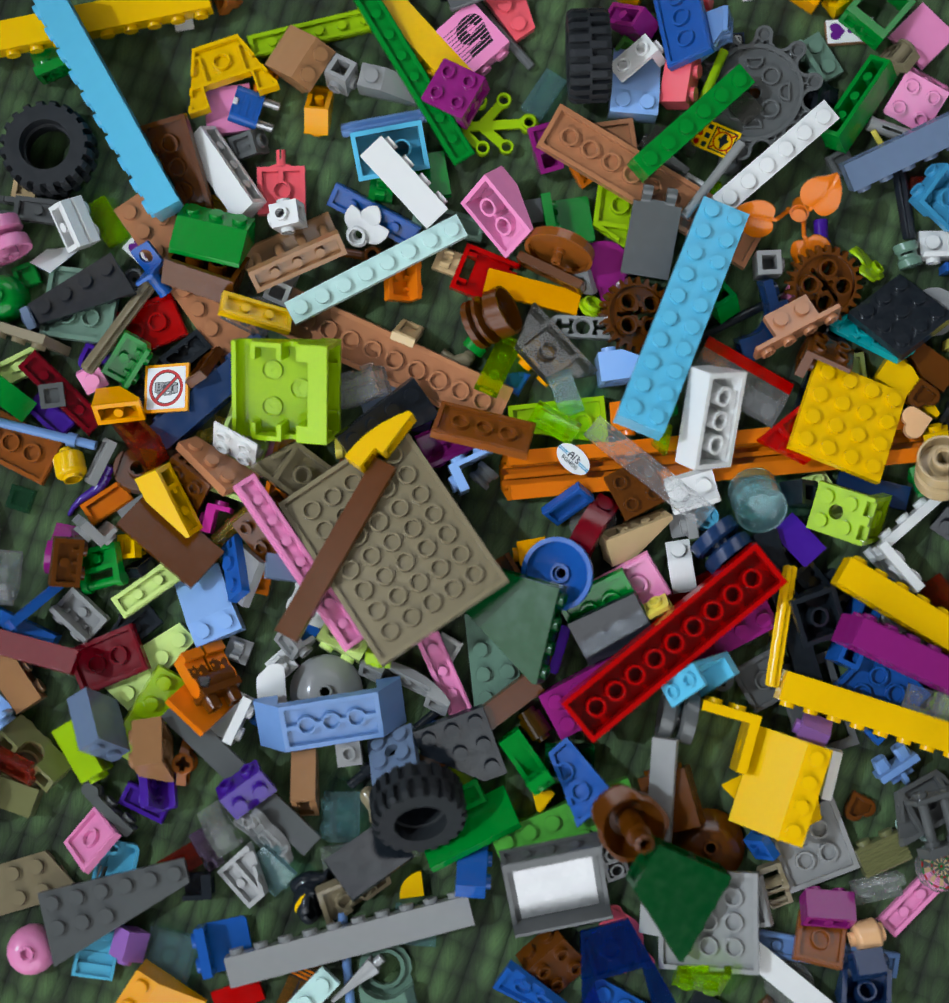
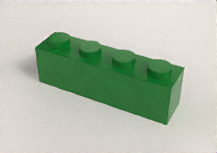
M872 54L869 55L833 108L839 119L821 134L827 148L845 154L848 152L897 79L891 60Z

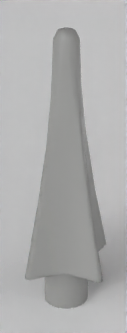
M379 953L374 958L370 955L351 979L331 998V1001L333 1003L353 988L378 974L379 970L382 969L381 965L386 961L383 955Z

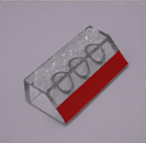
M711 336L707 338L692 366L711 365L746 371L747 377L741 411L772 428L783 410L794 386L791 382ZM688 371L687 376H686V378H685V379H687V380H688V377H689V371Z

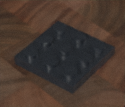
M899 274L848 312L847 319L902 361L949 325V310Z

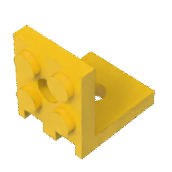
M706 695L704 699L700 698L701 710L742 721L729 768L737 773L746 775L762 717L746 712L747 707L729 702L728 706L722 705L723 700Z

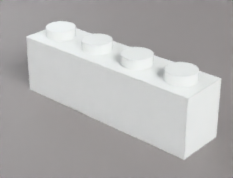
M200 126L193 135L207 181L214 189L217 198L226 207L228 213L243 214L252 218L267 203L266 199L216 126Z
M381 135L360 157L427 229L448 210L445 206L448 201L439 191L434 193L428 187L431 182L422 172L419 175L414 172L412 167L415 164L406 155L401 157L395 151L398 146L389 136L384 139Z

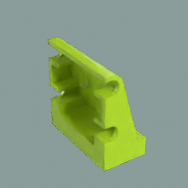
M237 338L231 340L232 430L242 436H251V440L281 442L286 439H295L296 443L327 445L335 440V435L341 431V339Z

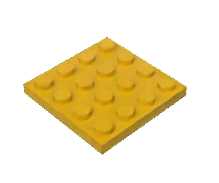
M817 360L811 371L786 448L876 485L881 481L907 394L853 371L849 374Z

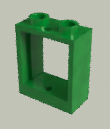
M853 0L838 21L875 51L906 16L916 1L886 0L900 12L885 29L858 8V5L863 0Z

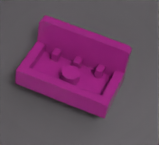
M431 429L414 436L420 451L432 468H439L445 465L448 460L461 454L465 456L473 449L472 447L431 438Z

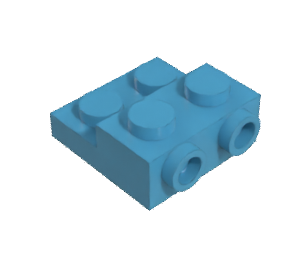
M931 164L924 172L926 177L922 183L916 184L911 189L910 194L912 196L908 202L920 214L930 217L944 232H949V164Z

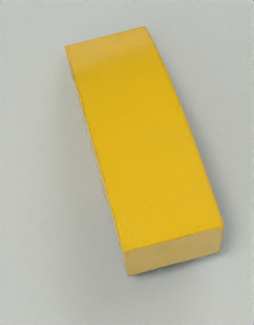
M410 411L386 420L365 434L344 457L352 466L365 474L374 457L377 458L381 455L388 460L417 420Z

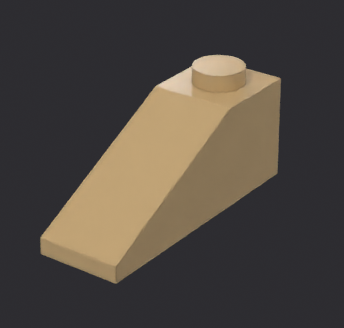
M661 508L605 530L599 540L603 559L614 567L634 558L673 520L672 514Z

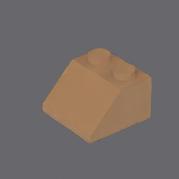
M289 25L264 65L303 94L311 92L336 52L317 37L293 25Z
M158 716L133 720L132 730L128 732L129 743L132 745V753H129L128 756L130 768H134L139 777L175 782V772L171 764L174 758V737L163 718Z

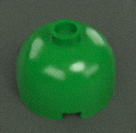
M3 274L0 275V321L14 323L21 319L19 309L29 306L28 304L31 302L30 292L24 282L11 275Z

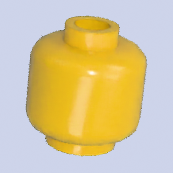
M67 446L61 448L53 457L52 461L57 479L65 484H75L82 481L87 473L82 451Z

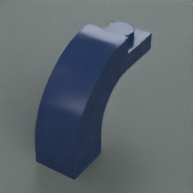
M765 278L756 281L763 304V316L789 303L788 299H778L779 288L777 283L773 282V279ZM762 318L760 325L753 332L735 338L733 341L737 352L755 361L753 357L755 347L772 339L773 336Z

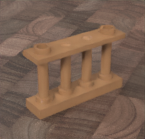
M328 212L307 220L308 227L295 230V233L292 235H281L278 233L252 246L247 254V257H250L247 272L257 293L348 254Z

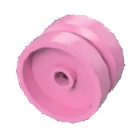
M13 212L0 214V267L19 260L28 254L33 247L28 234L21 232L23 224L18 214Z

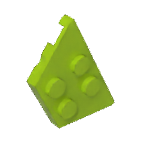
M598 185L593 228L624 248L632 204Z

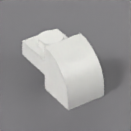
M683 539L665 542L673 594L691 592L697 587L690 550V540Z

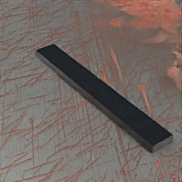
M774 527L752 534L754 543L761 548L782 574L783 566L788 565L777 528ZM779 590L771 596L775 614ZM791 611L786 650L793 672L824 682L813 646L805 649L802 648ZM818 712L817 714L818 716H821L823 718L827 717L826 714Z

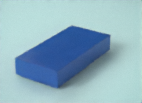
M576 482L541 508L542 514L559 526L595 500L594 494L580 482Z

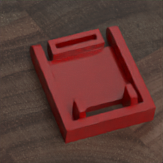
M467 243L449 288L471 298L475 296L482 297L489 268L517 275V273L509 269L519 270L521 265ZM467 258L476 261L468 282L460 277Z

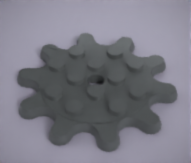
M767 25L758 27L753 41L748 44L739 43L733 34V43H727L722 47L728 50L729 53L715 85L740 64L755 81L748 90L756 88L760 91L759 98L748 99L747 90L713 120V122L742 133L739 140L745 143V147L736 157L738 160L748 159L753 145L757 142H766L771 146L786 133L789 126L798 123L806 116L811 109L804 105V96L811 91L819 90L823 85V78L820 74L803 73L798 67L800 59L806 54L807 48L805 43L797 40L786 48H777L772 42L773 30ZM705 59L701 62V79L704 85L714 64V61L710 62Z

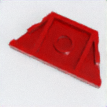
M799 405L759 437L757 442L805 465L812 458L786 448L800 408Z

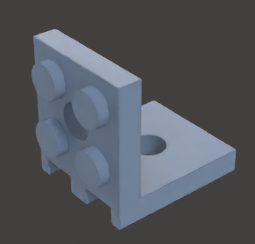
M411 723L395 729L385 737L373 738L367 741L372 786L379 780L382 774L391 772V768L404 766V763L408 762L416 764L420 761L418 745L412 729L415 728ZM394 750H396L393 756H389Z

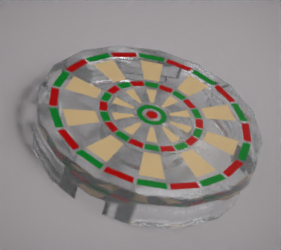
M949 856L934 861L916 857L915 870L920 882L934 892L949 891Z

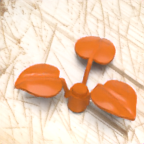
M838 172L809 179L803 184L800 190V197L795 198L791 207H786L785 211L774 217L775 206L766 200H753L739 205L735 209L749 214L743 232L755 238L764 237L773 230V222H777L787 214H790L791 219L801 222L803 240L794 241L790 250L793 261L799 263L797 255L800 254L806 257L807 248L814 252L815 245L821 246L822 250L825 245H831L826 237L819 234H813L807 238L806 219L813 209L820 216H827L836 211L842 197L841 179ZM828 261L822 265V271L825 270Z

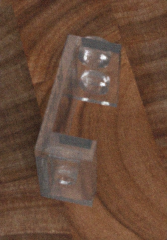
M908 683L901 707L949 722V695Z

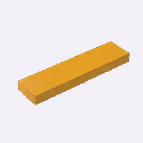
M492 268L488 269L482 293L496 286H502L511 294L514 301L566 315H577L581 295L564 287Z

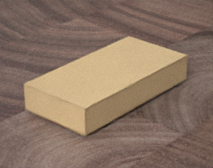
M402 319L392 331L390 339L413 348L421 338L425 328Z

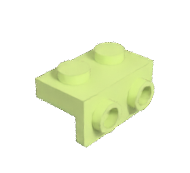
M325 623L316 637L317 641L320 642V648L329 653H332L334 650L342 654L340 658L351 665L354 662L360 664L368 647L365 639L344 652Z

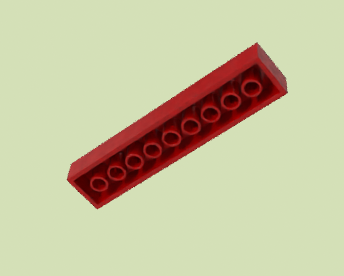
M749 543L562 697L559 702L592 743H594L788 583L787 580L756 543Z

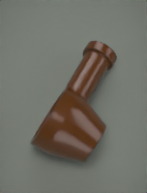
M368 246L363 251L345 247L348 254L340 258L347 257L364 262L370 259L368 258L369 253L374 252L378 255L383 251L377 246Z

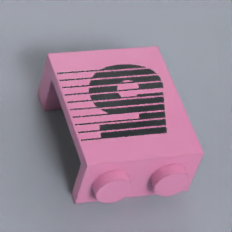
M476 4L461 8L436 30L473 72L485 76L491 70V65L494 62L502 61L509 54L510 41Z

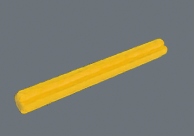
M784 565L782 568V575L788 583L779 589L765 685L775 688L780 686L791 616L789 600L794 596L798 570L796 566Z

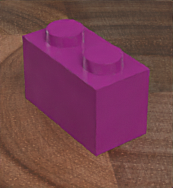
M810 886L805 888L799 896L801 926L850 929L857 921L854 892L846 891L844 888L824 890L819 886Z

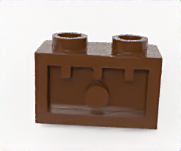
M53 536L48 578L49 586L80 588V581H83L85 577V567L82 566L83 557H86L88 552V544L82 536Z

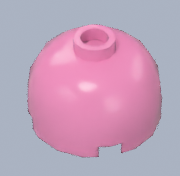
M30 923L19 928L11 936L7 945V958L9 964L17 972L24 975H36L46 971L53 964L45 925Z

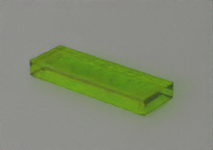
M513 337L501 338L495 344L474 389L497 398L523 342Z

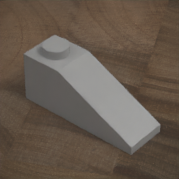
M362 62L357 83L360 95L417 107L396 71Z

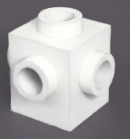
M281 198L276 200V203L268 205V223L272 229L281 235H292L295 233V230L308 227L305 206L296 198Z

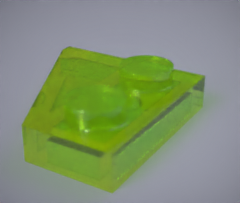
M678 965L672 975L671 985L678 986L685 991H700L707 996H720L732 976V966H724L723 972L710 971L709 966Z

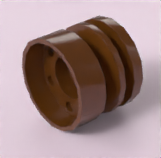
M496 286L484 292L482 297L475 296L472 300H467L460 306V315L464 328L473 343L481 349H486L491 344L498 343L501 338L507 339L520 333L522 330V319L517 304L511 294L502 286Z

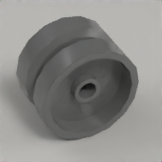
M662 691L656 714L654 736L671 738L674 732L675 739H679V743L690 745L699 718L700 692L697 691L672 708Z

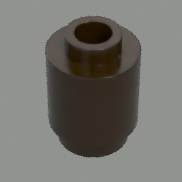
M534 705L517 716L520 720L519 724L532 742L537 740L540 743L551 735L549 730L552 727L539 709L536 710Z

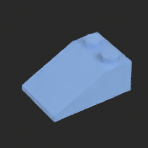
M613 49L612 61L622 54L625 49H620L619 51H614L615 49ZM652 59L623 83L612 72V94L608 105L607 120L633 118V122L655 124L659 107L660 68Z
M615 346L601 348V352H598L594 359L598 388L627 385L639 355L623 349L616 350Z
M219 563L214 564L192 589L187 587L182 581L175 584L185 621L196 647H202L205 644L220 639L224 640L247 630L236 603L228 602L225 576Z

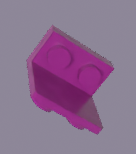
M445 58L421 99L423 102L454 116L458 126L467 130L490 91V87L486 77Z

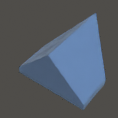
M728 5L707 11L706 15L716 52L727 43H733V16ZM713 53L702 57L701 62Z

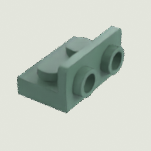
M819 31L805 40H799L804 42L807 48L806 54L799 61L806 69V73H818L822 76L823 81L828 83L844 72Z

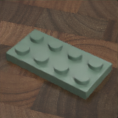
M464 614L474 706L483 705L520 676V672L468 614Z

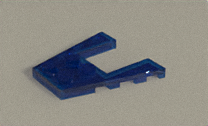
M628 917L580 931L582 1003H600L594 981L642 968L651 1003H676Z

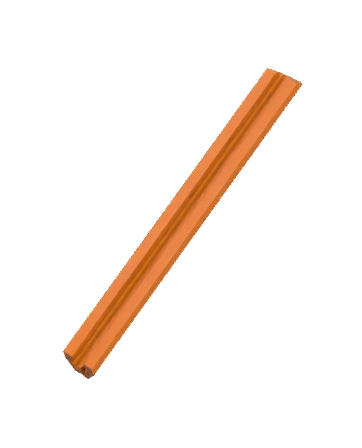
M899 419L885 466L916 463L918 450L924 443L923 434L915 439L907 438L903 432L904 424ZM772 427L737 430L731 467L712 469L716 482L838 470L814 459L802 465L758 443L757 439ZM679 436L661 437L659 441L647 438L575 445L585 453L589 460L590 468L584 475L573 474L562 466L557 457L558 447L529 449L526 460L502 455L499 465L501 491L507 501L556 497L576 482H580L592 493L610 492L604 477L644 456L648 457L663 487L665 486L663 479L692 471V469L675 462Z

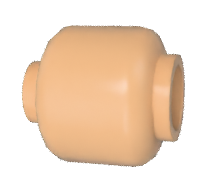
M872 917L856 921L850 928V932H847L850 946L855 947L857 950L883 947V943L887 939L882 923L880 921L877 922Z

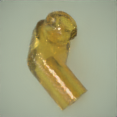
M215 415L214 421L224 425L226 418ZM214 421L212 427L203 431L199 430L195 436L212 444Z

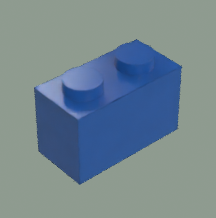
M488 845L457 860L455 897L485 899L486 889H491V874H487V867H492L493 852H488Z

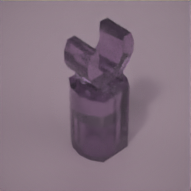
M205 826L188 835L198 855L203 857L204 866L208 872L224 864V859L215 851L216 846Z

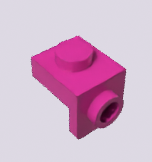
M215 500L214 504L207 502L206 510L201 512L199 518L203 526L200 531L214 535L219 511L233 514L234 509L229 508V503Z

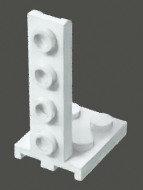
M924 496L912 505L915 509L909 514L904 512L895 520L897 524L892 529L888 527L877 536L880 540L863 552L877 569L886 572L889 575L888 577L895 579L894 583L899 581L910 588L909 592L912 594L919 592L925 587L921 581L922 578L917 571L909 568L905 563L904 556L891 546L942 502L931 500Z

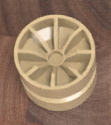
M947 435L929 438L920 446L917 453L914 472L915 485L922 495L935 501L949 500V436Z

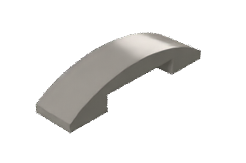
M362 659L360 662L359 675L375 683L376 679L400 676L402 686L426 697L424 707L446 717L451 702L435 683L421 673L395 662L391 663L390 669L366 665L365 659Z

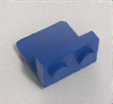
M245 915L198 924L193 929V933H191L192 947L194 949L197 948L198 958H196L197 972L202 973L203 980L213 978L217 972L226 971L224 957L226 954H229L230 949L244 946V949L253 947L248 920Z

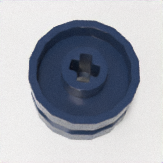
M728 515L715 523L690 548L698 559L708 557L705 562V568L711 574L749 543H754V540L746 531L735 534L739 528V523L732 515Z

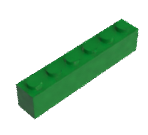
M738 64L637 153L627 166L644 183L755 83L753 78Z

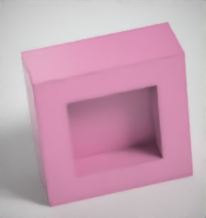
M100 365L93 374H88L83 369L76 372V377L87 395L94 393L96 388H104L109 385V380L101 372Z

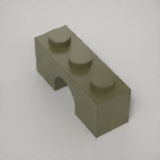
M22 714L0 731V749L7 756L13 758L21 752H27L34 756L37 765L29 777L45 793L60 782L71 770L72 767L64 753H61L52 744V741L44 736L35 727L33 722L26 719Z

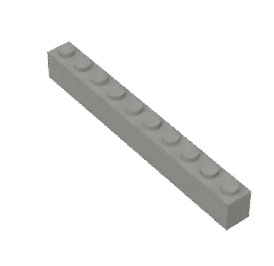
M455 891L447 893L446 898L438 899L437 896L425 898L423 903L414 906L413 902L405 903L399 906V910L390 912L388 908L376 911L375 916L365 918V915L355 916L350 919L351 922L341 924V921L329 923L326 925V929L317 931L316 927L308 928L302 931V935L295 937L290 933L279 936L278 941L268 943V940L258 941L253 944L254 947L244 949V946L232 948L229 950V954H226L224 957L230 988L473 926L475 924L469 899L467 897H455Z

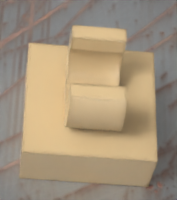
M446 248L437 253L431 268L447 276L454 277L463 254Z

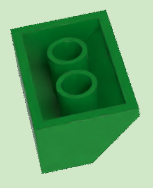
M185 203L177 214L168 252L239 268L254 245L255 218H250L243 214L224 212L221 209L201 207L194 203Z

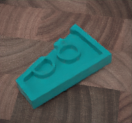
M847 314L842 317V320L838 319L830 324L829 331L895 364L901 362L847 319Z

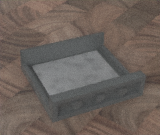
M597 831L499 851L515 938L613 919L602 859V846Z

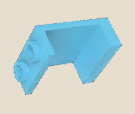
M728 651L691 663L665 683L661 689L671 707L674 708L697 691L700 692L701 697L710 694L740 672Z

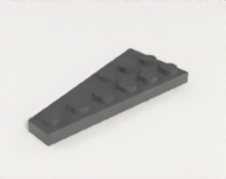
M181 857L37 893L54 967L188 884L191 879L186 858Z

